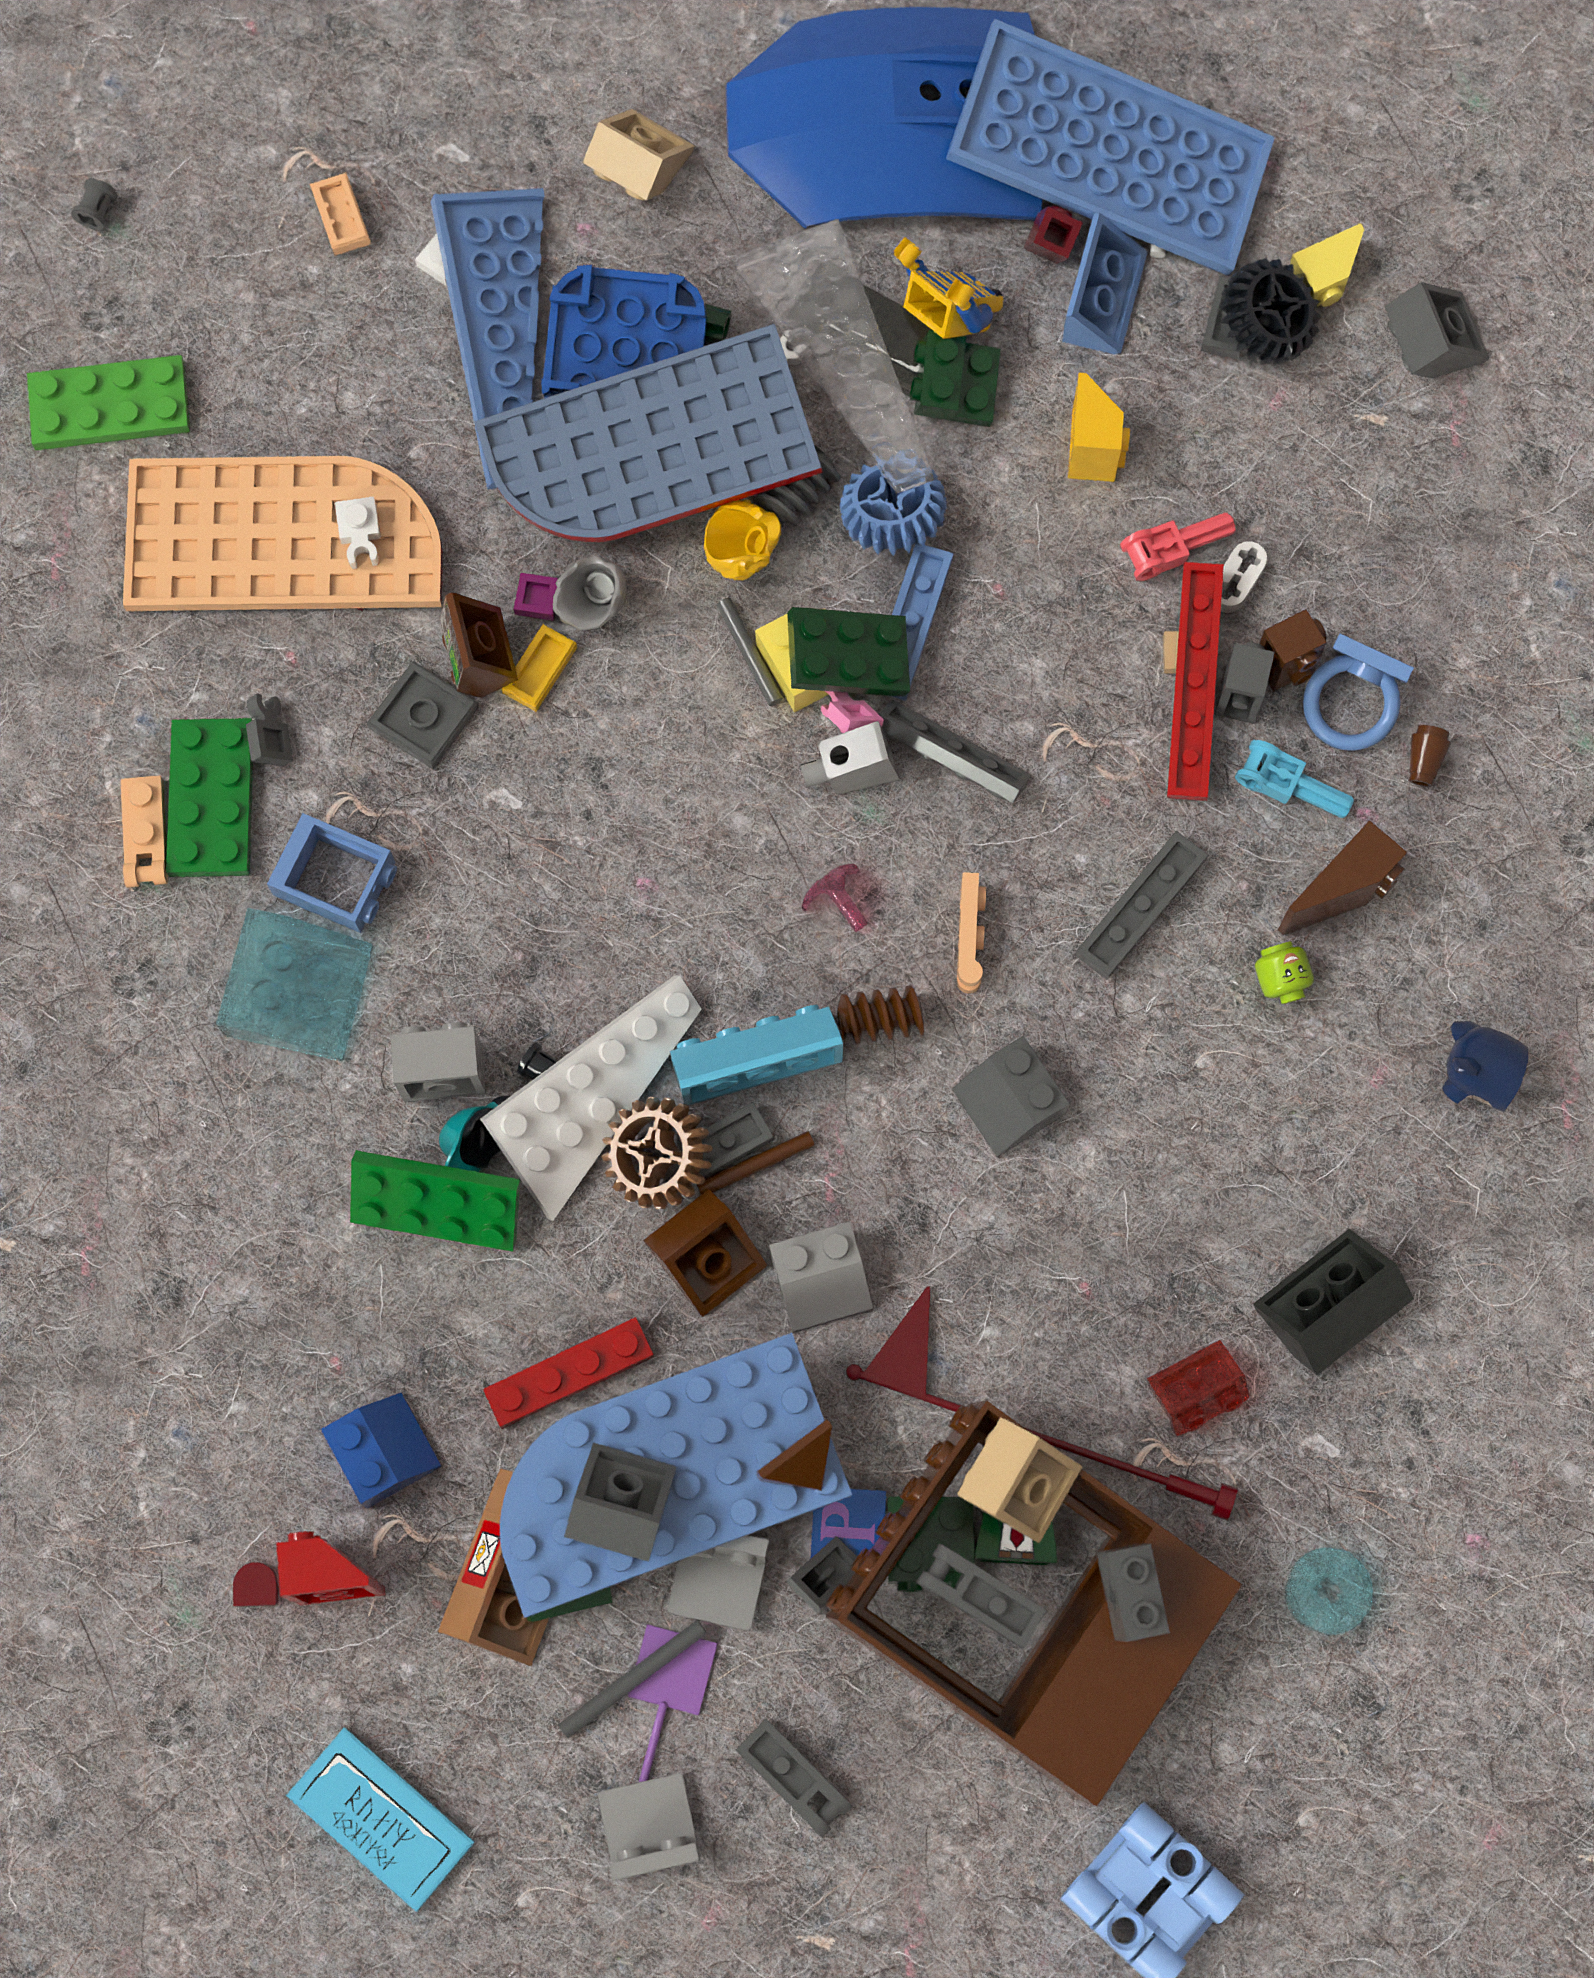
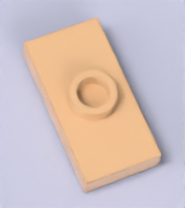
M347 173L310 184L334 256L370 245L371 242Z

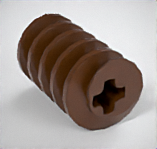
M912 985L905 987L903 998H901L895 987L889 989L887 1000L884 999L879 989L873 990L870 1002H868L863 991L857 992L854 1004L851 1003L846 993L840 995L837 1006V1019L843 1046L846 1035L849 1033L852 1035L855 1043L860 1044L862 1034L867 1031L872 1042H877L878 1033L881 1029L884 1030L888 1040H893L895 1028L897 1027L900 1028L905 1038H909L912 1025H916L920 1035L924 1036L922 1006L920 998L917 996Z

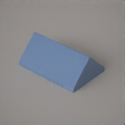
M1101 213L1093 215L1066 315L1062 342L1116 355L1121 354L1148 251L1127 234L1123 233Z

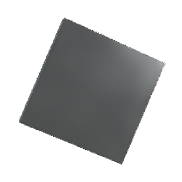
M412 661L369 719L367 726L423 764L434 769L477 711L479 705L474 699L464 693L457 692L455 687Z

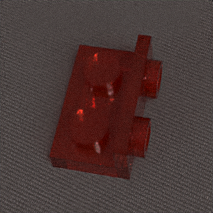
M1221 1340L1147 1378L1148 1386L1169 1417L1171 1428L1176 1436H1180L1187 1431L1193 1432L1200 1429L1208 1420L1223 1412L1236 1410L1244 1401L1249 1399L1246 1377Z

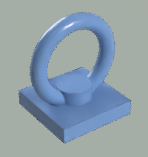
M1339 634L1333 650L1343 655L1328 660L1310 677L1304 692L1303 710L1310 729L1325 744L1340 750H1362L1380 742L1394 727L1400 711V692L1395 679L1406 684L1414 667L1345 635ZM1344 671L1380 686L1384 695V709L1380 719L1372 728L1360 734L1348 735L1335 731L1324 721L1320 712L1319 699L1324 685L1330 678Z

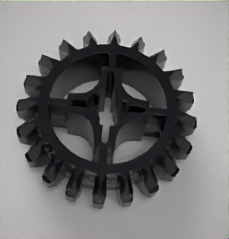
M1267 258L1260 259L1252 264L1248 263L1231 276L1230 280H1228L1229 285L1221 293L1226 300L1222 302L1219 308L1227 313L1221 323L1229 325L1231 329L1226 338L1235 337L1238 341L1236 350L1247 349L1248 360L1259 358L1261 365L1271 362L1277 365L1283 364L1288 360L1292 361L1310 347L1313 343L1312 338L1320 331L1315 324L1322 316L1314 311V308L1317 307L1320 301L1312 299L1310 293L1313 287L1305 286L1303 283L1305 274H1294L1293 264L1283 266L1280 259L1269 262Z

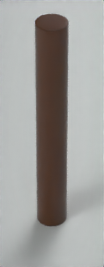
M806 1131L705 1178L706 1182L696 1184L700 1194H703L708 1189L715 1193L815 1146L809 1131Z

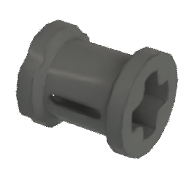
M88 178L84 183L85 193L79 206L73 207L71 216L79 224L87 228L102 230L105 226L104 216L110 203L116 201L118 194L106 182Z

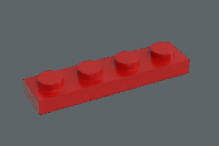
M635 1317L484 1388L483 1391L500 1428L503 1429L653 1358L654 1355Z

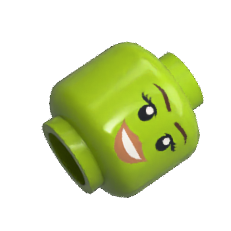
M1292 941L1261 950L1262 957L1255 962V971L1264 996L1271 999L1279 997L1282 1005L1305 998L1303 990L1314 983V975L1305 949L1298 946L1293 947Z

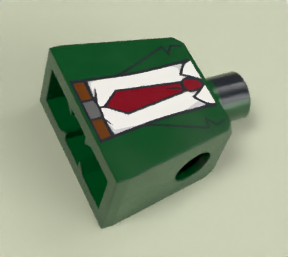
M983 1511L974 1549V1562L1055 1566L1057 1563V1551L1053 1520L1040 1543H1037Z

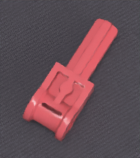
M1225 512L1179 530L1174 520L1151 529H1143L1129 535L1120 543V547L1123 552L1128 553L1136 569L1134 572L1135 579L1137 581H1145L1156 577L1162 572L1183 565L1188 560L1190 550L1233 535L1236 528L1233 517Z

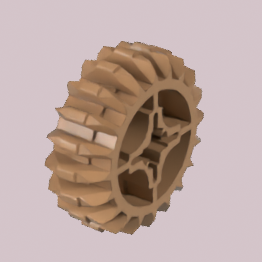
M651 1096L647 1098L646 1104L639 1100L632 1102V1112L628 1109L618 1111L622 1123L611 1122L608 1124L615 1135L613 1138L605 1137L602 1140L604 1144L611 1146V1153H605L601 1158L603 1161L612 1162V1166L604 1174L607 1177H618L612 1188L619 1192L626 1190L624 1196L626 1201L635 1202L638 1200V1204L642 1208H650L653 1204L656 1209H665L668 1202L673 1206H678L682 1203V1195L685 1197L695 1195L691 1183L703 1184L706 1182L699 1173L700 1168L709 1169L712 1166L709 1161L703 1160V1153H709L713 1148L711 1145L702 1144L701 1140L707 1137L710 1132L706 1128L696 1129L701 1117L698 1114L688 1115L690 1108L688 1105L679 1103L676 1106L675 1100L665 1097L660 1102L658 1097ZM654 1121V1126L649 1127L646 1137L643 1140L634 1141L639 1131L645 1125ZM672 1127L676 1129L681 1138L683 1151H680L675 1145V1131L672 1130ZM644 1148H656L661 1150V1153L670 1155V1158H658L653 1153L644 1151ZM632 1155H634L639 1162L638 1174L636 1173L632 1163ZM672 1165H680L676 1174L668 1182L659 1186L660 1179H665L667 1170Z

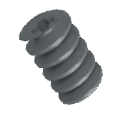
M815 446L823 473L765 491V494L760 493L755 497L756 505L762 507L765 511L776 514L781 528L784 527L783 524L785 522L794 527L798 526L799 520L794 514L795 511L803 515L810 513L809 508L804 502L805 500L815 505L820 502V498L815 492L816 489L823 493L830 491V486L825 480L826 478L834 482H838L841 479L831 459L817 446Z

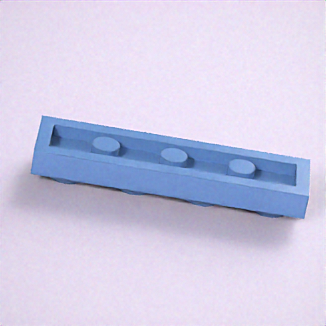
M916 543L892 615L906 616L910 689L954 554L927 545L922 547ZM908 693L905 697H900V696H891V697H894V698H898V699L907 701V698H908L909 693Z

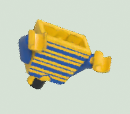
M904 237L893 252L895 257L907 268L906 272L910 276L903 307L943 339L986 332L993 319V312H999L1002 309L1003 295L999 289L987 288L965 272L929 271L922 260H916L922 253V250L908 238Z

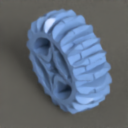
M892 456L890 462L882 463L877 458L874 467L863 464L861 474H851L850 484L843 485V497L840 498L842 523L846 530H848L852 540L859 541L864 550L873 546V549L879 555L884 549H889V552L894 556L897 549L904 548L910 554L913 544L916 543L924 547L926 537H936L937 527L943 526L944 513H946L945 509H947L944 486L938 480L934 470H927L923 461L913 465L909 456L903 462H897L896 458Z

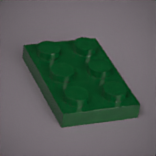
M792 607L787 612L791 689L905 697L910 692L906 616Z

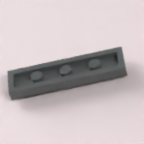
M891 700L878 713L884 719L882 729L888 739L902 742L912 747L923 758L945 765L952 769L958 777L980 784L999 799H1007L1014 803L1026 788L1032 776L894 700Z
M1176 830L1077 949L1075 956L1108 980L1204 864L1208 854Z

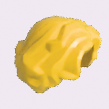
M747 499L722 505L714 512L706 525L704 550L707 561L715 571L721 573L725 578L739 581L750 578L769 564L770 556L781 536L780 521L775 513L765 511L762 507L753 504Z

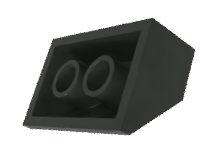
M1348 1229L1253 1303V1306L1293 1357L1317 1376L1414 1300L1398 1265Z

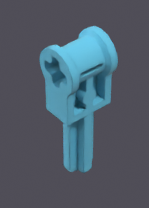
M1262 740L1251 741L1249 745L1251 753L1243 769L1238 770L1235 775L1238 783L1284 804L1293 795L1340 818H1345L1348 815L1354 801L1352 796L1303 774L1306 762L1281 751L1273 744ZM1260 762H1262V766H1261L1260 770L1258 771V770H1257L1258 765H1259Z

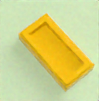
M542 624L515 666L518 680L501 688L502 693L537 712L578 648L577 643Z

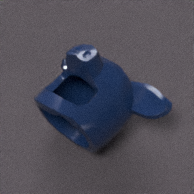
M1454 1021L1450 1028L1455 1043L1447 1058L1448 1079L1442 1086L1443 1092L1456 1104L1469 1095L1477 1096L1491 1104L1492 1108L1504 1113L1522 1084L1528 1063V1047L1519 1040L1495 1029L1480 1027V1025L1472 1021Z

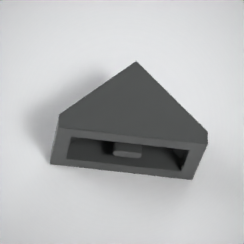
M835 1536L786 1582L816 1613L820 1614L827 1607L826 1602L839 1584L847 1585L855 1574L850 1568L857 1556Z

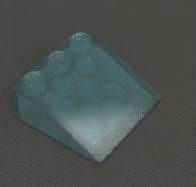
M248 908L216 1021L217 1027L227 1037L343 1062L373 944L289 916Z

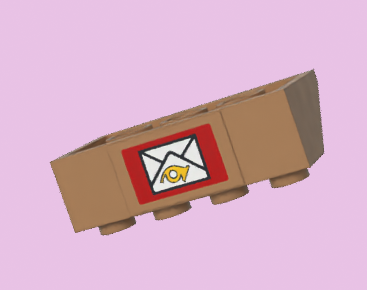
M500 1468L438 1632L522 1664L532 1666L549 1618L535 1622H529L524 1618L502 1555L500 1544L501 1510L505 1492L513 1472Z

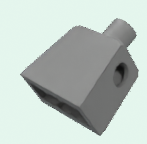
M879 721L821 741L818 745L822 758L801 764L802 774L807 787L829 781L836 794L848 793L900 780L890 743Z

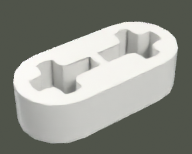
M1249 541L1238 544L1225 562L1222 592L1228 589L1232 581L1238 584L1234 596H1230L1228 600L1221 599V612L1232 613L1239 610L1263 574L1267 562V554L1258 543ZM1249 555L1255 557L1254 565L1251 564L1244 574L1239 571L1243 559H1246Z

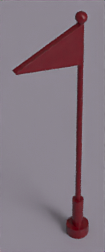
M927 1286L866 1370L862 1371L859 1365L851 1364L846 1369V1375L852 1381L862 1379L956 1412L962 1405L926 1393L930 1286ZM1026 1428L1051 1446L1166 1486L1165 1490L1212 1506V1516L1227 1521L1230 1517L1238 1492L1236 1487L1221 1483L1219 1490L1173 1474H1170L1168 1478Z

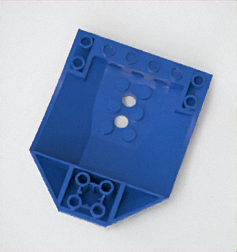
M899 7L842 11L798 21L726 84L728 156L804 229L809 225L841 221L912 216H966L1035 221L1037 214L1042 211L1041 198L946 159L966 100L961 95L959 89L962 87L970 88L994 19H997L1035 35L1029 13L956 7ZM926 84L935 86L940 92V98L936 101L926 100L920 93V87Z

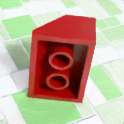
M313 1531L288 1534L287 1542L276 1543L280 1596L302 1606L386 1595L384 1585L340 1549L328 1543L327 1539H322L320 1535H314Z

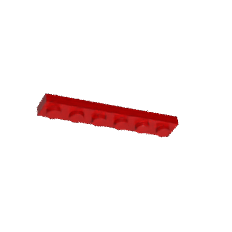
M1184 562L1167 790V798L1208 800L1224 564Z

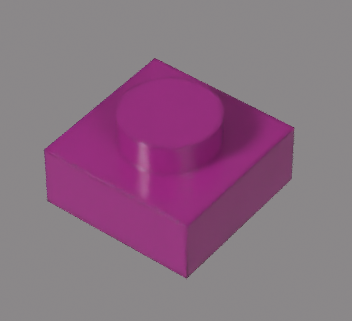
M520 572L513 608L514 614L554 621L553 596L557 589L555 583L558 578Z

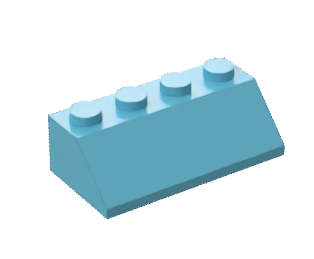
M810 1005L798 1009L795 1012L796 1016L780 1020L779 1016H771L757 1021L754 1028L740 1031L739 1027H732L718 1032L715 1039L701 1042L700 1038H693L678 1043L676 1045L677 1049L670 1051L684 1104L692 1105L841 1063L843 1059V1041L830 1008L819 1009L818 1005Z

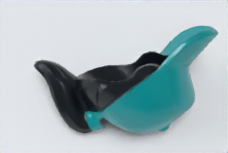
M499 1096L486 1106L469 1107L460 1110L446 1122L439 1135L440 1149L447 1157L444 1166L476 1172L488 1167L490 1160L501 1149L481 1121V1118L510 1096Z

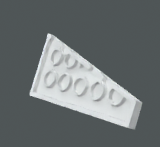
M674 975L481 1118V1121L548 1220L553 1221L603 1151L606 1144L602 1140L605 1137H612L614 1135L608 1124L611 1122L622 1123L618 1111L622 1109L631 1111L632 1102L640 1098L669 1057L670 1051L676 1047L702 1010L681 976Z

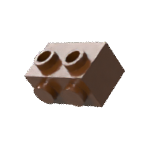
M1307 609L1271 626L1263 632L1259 644L1264 646L1266 650L1274 652L1268 684L1273 692L1290 683L1298 686L1308 681L1321 660L1320 657L1327 643V635L1321 622L1316 618L1312 619Z

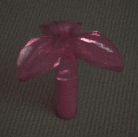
M856 864L838 866L813 883L804 896L802 910L806 912L812 900L817 895L825 893L830 896L855 932L865 927L868 921L844 889L846 875L860 873Z

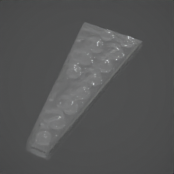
M836 219L731 257L736 272L740 274L748 285L752 295L764 307L773 324L777 325L785 336L794 353L818 386L820 385L827 394L831 404L848 423L857 440L859 439L871 455L873 462L894 491L900 493L934 481L932 470L839 220Z

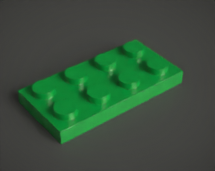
M252 718L171 720L166 873L169 877L250 876L253 762H251L246 724L251 722Z
M355 1150L351 1161L350 1223L513 1252L517 1239L520 1179Z

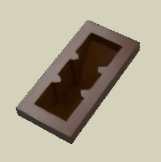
M826 1419L758 1470L756 1476L761 1482L822 1491L832 1424Z

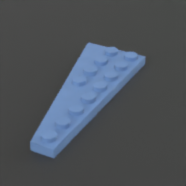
M543 188L433 194L431 199L474 421L533 402L531 399L532 382L535 372V365L533 364L538 320V277L541 266L540 242L543 231L542 207L545 197ZM475 426L487 489H497L490 475Z

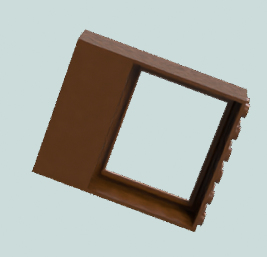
M987 1400L970 1403L967 1407L962 1405L948 1424L953 1430L947 1439L943 1442L938 1440L926 1455L924 1462L928 1464V1467L919 1478L913 1476L902 1490L899 1497L904 1502L898 1511L894 1514L888 1512L878 1525L875 1533L880 1536L870 1550L864 1548L854 1560L850 1569L855 1574L845 1586L839 1584L826 1602V1606L830 1610L825 1618L1076 1799L1097 1807L1242 1584L1081 1469L1062 1503L1108 1535L1097 1552L1138 1543L1151 1544L1170 1633L1129 1642L1115 1640L1096 1553L998 1702L867 1609V1606L977 1444L980 1443L985 1446L988 1435L994 1430L999 1419L1002 1417L1030 1432Z

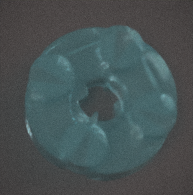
M1331 1547L1312 1550L1296 1561L1286 1581L1285 1599L1290 1613L1298 1623L1314 1632H1319V1634L1338 1635L1355 1628L1361 1623L1372 1607L1373 1586L1370 1575L1361 1561L1356 1559L1348 1550H1339ZM1328 1579L1331 1584H1338L1340 1594H1336L1339 1598L1337 1602L1331 1604L1328 1598L1320 1599L1317 1588H1323L1319 1584L1322 1580Z

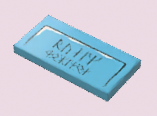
M345 1727L286 1795L416 1912L420 1910L475 1843L472 1838Z

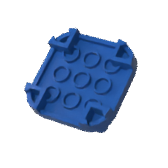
M591 264L577 266L576 269L565 274L556 286L553 285L549 298L551 306L543 379H541L542 394L545 398L704 347L707 314L706 305L698 289L686 280L685 277L671 272L670 275L596 268Z

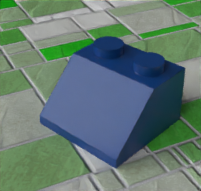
M402 1393L359 1407L321 1429L360 1504L367 1509L442 1467Z

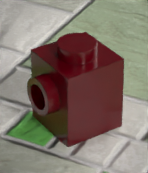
M1057 206L1046 207L1037 214L1023 249L1055 264H1059L1069 258L1083 222L1072 218L1073 214Z

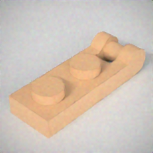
M161 775L121 779L124 848L123 878L126 888L139 887L140 882L153 881L154 885L168 884V875L166 873L167 839L164 780ZM152 858V864L140 866L139 859Z
M963 872L960 895L957 986L962 992L970 994L980 988L983 975L982 966L975 960L976 950H983L985 927L977 925V911H985L986 887L979 886V873Z

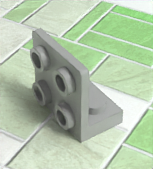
M746 1535L678 1561L667 1608L668 1613L738 1630L750 1631L768 1556L769 1540Z
M677 1773L598 1793L611 1858L609 1867L612 1881L701 1860L682 1774Z

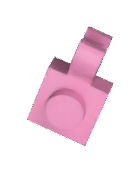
M826 691L831 696L832 702L829 705H822L821 711L825 717H828L840 729L841 733L879 721L882 727L884 719L864 700L854 701L846 692Z

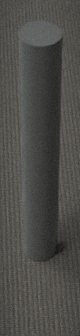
M731 598L719 601L717 608L768 705L775 706L779 704L783 697Z

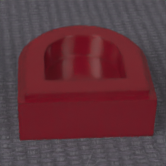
M251 1562L242 1566L237 1571L233 1581V1607L278 1606V1578L273 1569L260 1562Z

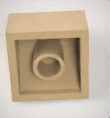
M630 109L598 122L583 163L594 169V174L606 181H614L626 188V193L631 197L639 200H648L665 191L692 154L695 145L637 111Z
M1001 1417L994 1430L988 1435L985 1446L973 1467L967 1472L964 1483L957 1495L1035 1542L1040 1543L1082 1466L1041 1438Z

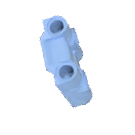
M1143 1802L1130 1815L1118 1833L1092 1863L1072 1882L1060 1900L1143 1978H1176L1186 1965L1183 1957L1213 1922L1220 1924L1229 1916L1244 1897V1893L1215 1866H1212L1195 1846L1185 1840L1178 1832H1175L1174 1828L1148 1804ZM1180 1849L1188 1852L1192 1859V1868L1183 1876L1175 1874L1170 1866L1172 1854ZM1163 1877L1171 1885L1142 1917L1135 1909ZM1121 1917L1129 1918L1135 1928L1132 1939L1126 1943L1117 1942L1112 1935V1925Z

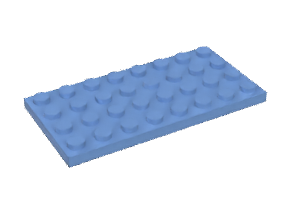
M994 19L989 28L946 159L1087 218L1093 219L1094 214L1101 213L1123 233L1229 276L1234 271L1275 137Z

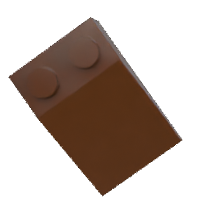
M1369 820L1292 903L1278 931L1286 935L1365 906L1375 895L1383 899L1398 882V877L1405 870L1400 864L1407 851Z

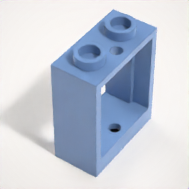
M302 813L267 885L273 896L361 933L365 923L371 924L379 909L377 899L383 887L389 888L397 872V866L394 865L395 860L391 850ZM319 840L376 864L353 913L295 889Z

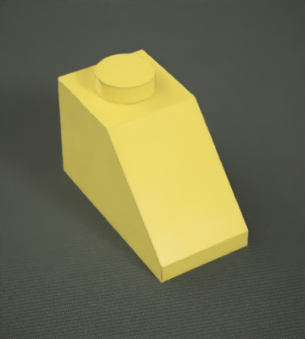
M1361 223L1292 254L1290 264H1293L1294 274H1305L1303 283L1305 286L1313 287L1310 295L1312 299L1320 301L1317 306H1330L1343 296L1364 232Z

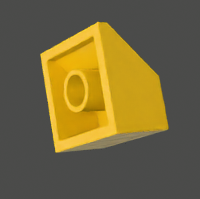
M1078 373L1072 408L1068 478L1114 482L1117 468L1125 467L1126 452H1128L1130 428H1123L1124 412L1087 373Z

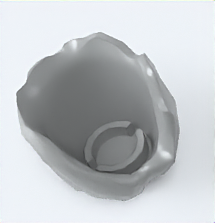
M596 555L576 560L566 568L555 583L557 589L553 596V610L563 623L570 624L578 630L600 628L613 618L624 604L627 589L626 577L619 565L608 562L603 557Z

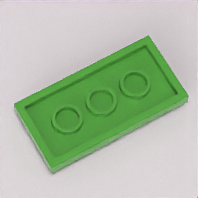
M182 355L27 373L31 440L35 451L190 432L185 364Z

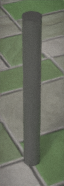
M698 1620L694 1621L559 1723L558 1726L563 1734L570 1738L705 1636L707 1632Z

